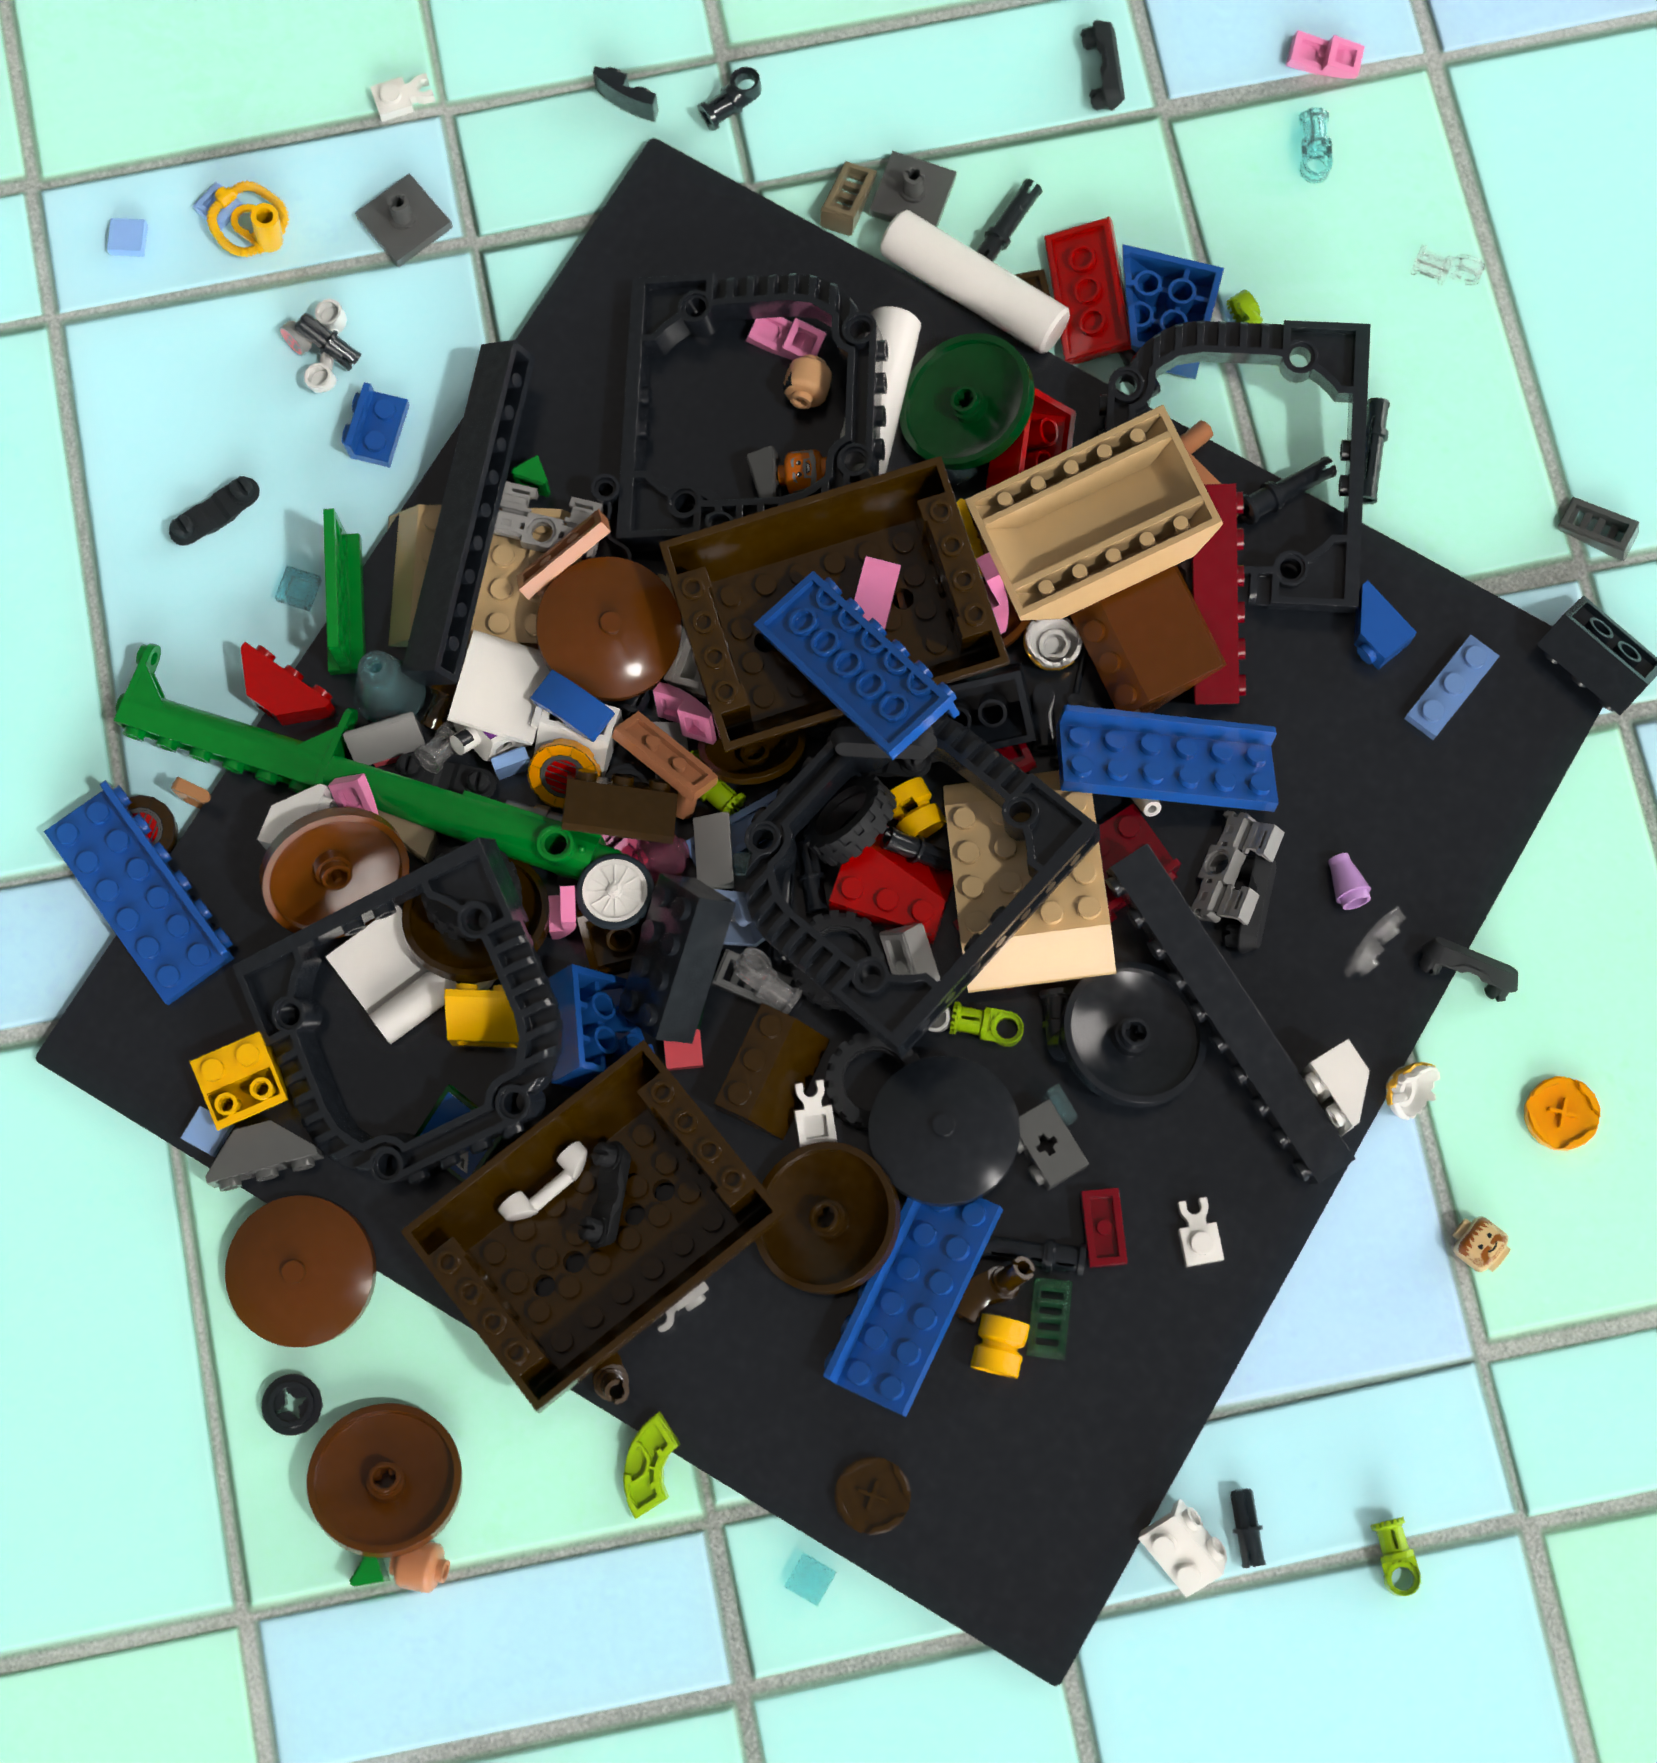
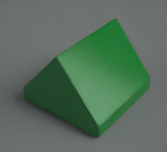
M538 455L513 469L512 475L516 484L537 488L539 495L544 497L550 496L549 484Z
M364 1556L349 1581L350 1585L357 1587L391 1580L383 1558Z

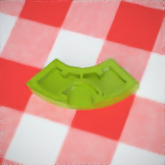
M660 1411L640 1428L628 1449L623 1473V1484L626 1500L635 1520L669 1498L664 1484V1467L670 1453L680 1442Z

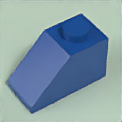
M1367 580L1359 590V606L1355 611L1354 645L1357 647V653L1361 659L1367 664H1373L1379 670L1407 647L1417 632Z

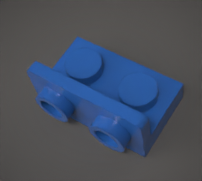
M363 383L361 392H356L353 398L352 412L354 414L351 424L345 425L342 434V444H344L351 459L391 467L410 406L408 399L375 392L371 384Z

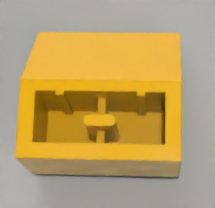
M460 983L455 985V989H445L447 1040L452 1046L518 1048L519 1036L514 1013L502 985H494L493 990H478L477 985Z
M260 1031L190 1061L218 1131L288 1100L281 1068L278 1067L272 1047L266 1046Z

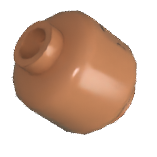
M428 1542L412 1552L391 1557L389 1564V1573L394 1576L397 1586L422 1593H430L437 1587L439 1582L444 1583L450 1569V1561L445 1559L442 1545L434 1542Z

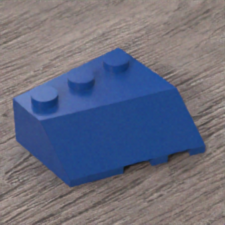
M1122 244L1130 345L1133 351L1137 352L1155 334L1176 324L1192 321H1211L1224 272L1223 267ZM1200 362L1177 365L1166 373L1196 379Z
M571 964L549 978L550 986L559 1003L561 1020H563L562 1053L552 1074L554 1077L551 1083L580 1090L643 1040L645 1041L639 1027L617 1012L620 1005V996L625 989L627 979ZM648 1044L654 1052L652 1044Z

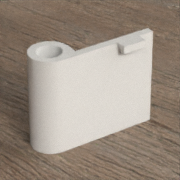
M473 630L447 721L532 746L543 709L537 706L530 697L550 673L541 657L539 649Z
M399 905L395 907L397 910L395 914L373 921L364 930L358 932L326 956L327 960L390 1044L444 1006L445 989H455L457 984L456 981L442 978L430 972L414 957L404 935L402 909Z

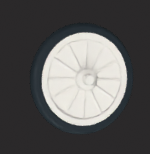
M608 854L595 859L583 870L577 882L576 899L582 914L594 925L609 930L624 929L638 923L648 913L652 901L654 882L649 870L639 860L625 854Z

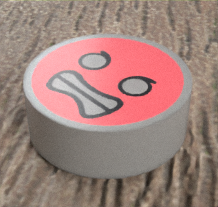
M289 320L279 328L280 333L289 347L295 353L302 356L312 348V342L295 330V321Z

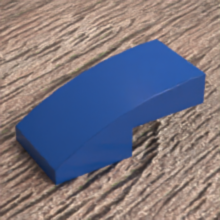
M554 670L550 671L530 697L537 706L559 718L568 728L591 742L596 740L615 715L613 710Z

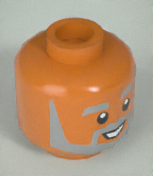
M814 449L787 453L784 465L778 466L780 486H786L789 494L802 492L825 475L827 457H823L820 451Z

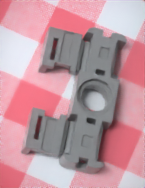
M506 481L500 504L502 511L499 510L493 534L518 539L522 548L545 553L597 509L603 513V504L571 496L569 507L573 509L570 518L565 517V523H567V526H565L562 519L532 513V510L528 508L530 499L538 500L537 488ZM540 526H547L551 528L553 534L548 541L539 542L533 538L534 530ZM599 542L583 554L586 555L587 559L595 558Z
M1226 811L1223 814L1227 818L1225 828L1217 845H1210L1198 878L1202 880L1201 887L1190 908L1198 920L1217 923L1221 919L1219 916L1237 919L1242 924L1248 925L1260 895L1250 887L1242 886L1241 890L1234 889L1235 882L1246 857L1245 854L1252 850L1258 856L1273 862L1285 832L1275 824L1257 822L1247 813L1240 812L1238 815L1234 811ZM1228 859L1225 870L1216 874L1218 864Z

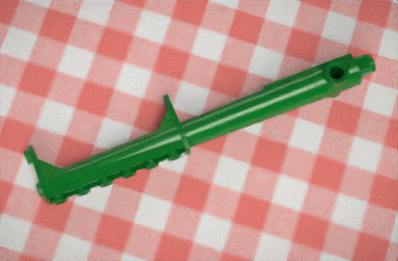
M153 643L143 644L139 648L136 656L137 668L126 692L120 695L116 703L114 721L124 729L123 735L131 739L143 742L146 737L155 740V745L174 753L180 748L189 751L188 756L203 763H209L213 759L222 762V767L231 772L242 774L246 770L255 773L256 779L270 785H275L277 781L289 784L288 789L295 793H300L318 784L328 787L335 778L364 773L371 788L377 810L466 843L478 837L495 839L499 850L504 852L509 858L551 871L561 878L578 880L583 870L595 859L608 854H625L621 850L606 846L602 835L562 830V822L466 790H464L462 795L345 758L348 746L343 734L355 729L358 720L357 709L348 707L343 713L338 727L307 741H301L168 700L155 675L161 657V647Z

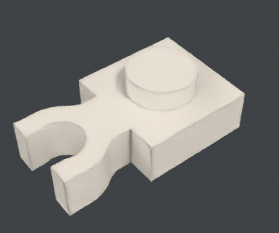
M426 73L417 75L411 82L406 84L403 77H398L370 86L382 122L413 113L412 104L435 102L432 89L425 92L419 91L422 87L430 85Z
M823 1079L815 1080L816 1092L812 1096L804 1094L803 1083H794L795 1093L803 1104V1109L794 1110L799 1147L817 1142H837L832 1105H822L821 1103L825 1091Z
M1207 1197L1198 1199L1200 1207L1198 1214L1188 1212L1186 1201L1177 1203L1178 1212L1187 1224L1186 1228L1178 1230L1185 1267L1224 1260L1217 1222L1208 1224L1206 1222L1209 1207Z

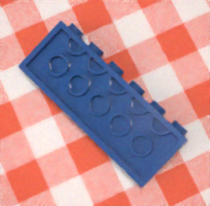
M812 571L755 622L754 626L764 638L894 760L945 712L952 718H956L960 714L953 702L957 697L944 682H940L937 685L931 679L933 674L920 660L913 663L908 658L910 653L897 639L890 642L885 637L887 632L874 618L867 621L863 617L865 614L863 609L851 597L847 600L843 599L840 596L842 594L841 589L831 578L827 577L823 580Z
M1064 705L1056 725L1060 790L1275 812L1279 801L1271 745L1277 735L1276 727L1185 716L1122 711L1118 709L1084 707L1081 705Z
M105 780L99 784L103 791L49 827L44 833L164 1003L170 1005L232 961L235 957L228 948L233 945V942L221 927L215 930L208 919L213 916L200 898L194 901L190 896L188 890L192 888V885L180 870L174 873L167 862L172 860V857L160 841L153 844L147 836L152 829L140 813L135 816L132 815L127 808L132 801L119 785L113 788Z
M907 1197L900 1212V1228L895 1246L880 1270L861 1285L857 1295L858 1303L853 1313L848 1315L842 1324V1336L836 1349L830 1351L825 1360L823 1377L842 1388L906 1417L1003 1212V1208L983 1198L959 1206L937 1207L921 1204Z

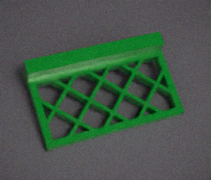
M334 508L323 509L328 671L330 675L366 673L362 538L359 533H346Z

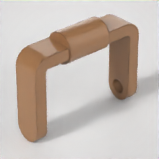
M176 777L172 783V791L182 801L198 809H201L204 803L209 802L211 799V795L206 789L185 779Z

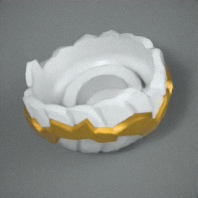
M1067 618L1035 620L1030 622L1024 632L1023 641L1026 653L1036 666L1044 670H1061L1074 663L1082 649V639L1075 625L1071 624Z
M1416 1062L1402 1066L1392 1073L1386 1085L1387 1095L1385 1097L1387 1105L1396 1116L1404 1120L1414 1119L1417 1113L1421 1114L1422 1108L1427 1105V1101L1436 1100L1432 1089L1435 1087L1434 1081L1441 1079L1440 1072L1436 1066L1426 1062Z

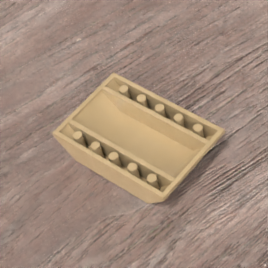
M1164 405L1152 409L965 499L1020 620L1065 618L1194 557L1223 525Z
M418 504L389 516L388 529L399 514L389 646L407 647L442 505ZM530 508L532 513L562 519L565 526H567L565 517L570 518L571 516L570 512L562 509ZM547 526L537 527L533 532V538L539 542L548 541L553 531ZM493 534L466 648L469 646L473 630H477L538 649L536 619L542 598L536 593L528 600L518 589L517 576L544 553L522 548L518 539ZM581 556L580 558H578V559H577L574 563H572L570 566H572V565H574V564H576V563H578V562H581V561H582V556Z
M1059 770L1034 774L1096 823L1092 793L1061 791ZM970 782L943 786L962 954L965 953L964 947L968 940L976 933L981 935L990 925L989 920L992 914L1000 906L1006 907L1032 879L1028 873L1025 842L1016 841L1006 833L1002 808ZM1021 812L1017 813L1012 819L1016 822H1024L1030 818V815ZM1099 842L967 986L968 993L1116 974Z

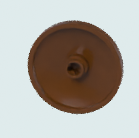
M619 557L590 558L564 570L547 588L541 600L536 619L538 649L549 671H556L599 701L627 700L653 688L671 668L681 642V617L676 600L667 585L645 566Z
M354 807L323 809L296 820L273 840L261 863L259 873L260 890L272 917L284 928L296 933L409 874V858L397 830L381 816L371 811ZM373 918V919H371V920L365 922V926L367 927L369 924H371V923H372L373 921H375L376 919ZM342 934L336 938L345 937V934Z
M307 1195L283 1197L265 1204L252 1213L242 1223L232 1239L225 1264L227 1293L233 1309L241 1321L264 1340L276 1345L294 1348L320 1345L339 1337L349 1330L366 1310L374 1291L377 1274L374 1248L368 1233L359 1220L343 1206L333 1201Z
M381 1403L360 1408L344 1416L320 1439L308 1466L307 1496L317 1523L333 1542L358 1555L388 1558L400 1556L422 1547L444 1529L452 1518L460 1500L463 1486V1471L456 1444L450 1433L437 1419L412 1406Z

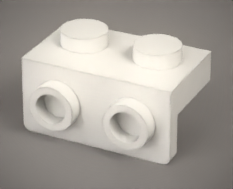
M1182 1499L1173 1503L1169 1514L1141 1530L1138 1539L1186 1598L1223 1576L1227 1562V1552L1224 1545L1218 1538H1212L1204 1528L1199 1514L1193 1508H1188Z

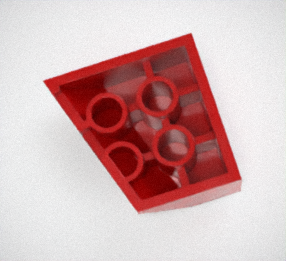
M878 834L875 838L876 842L870 847H865L862 854L856 858L851 857L849 862L841 864L829 899V911L839 910V912L844 913L851 911L856 913V916L869 919L872 925L887 930L922 923L929 943L934 944L954 884L953 873L948 869L939 871L920 862L912 864L907 861L906 857L881 848L880 840L882 835Z

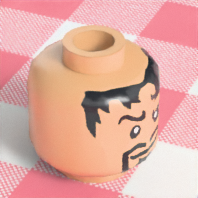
M804 355L796 358L788 367L783 382V392L786 398L797 408L808 409L820 406L827 398L832 382V372L826 362L818 356Z

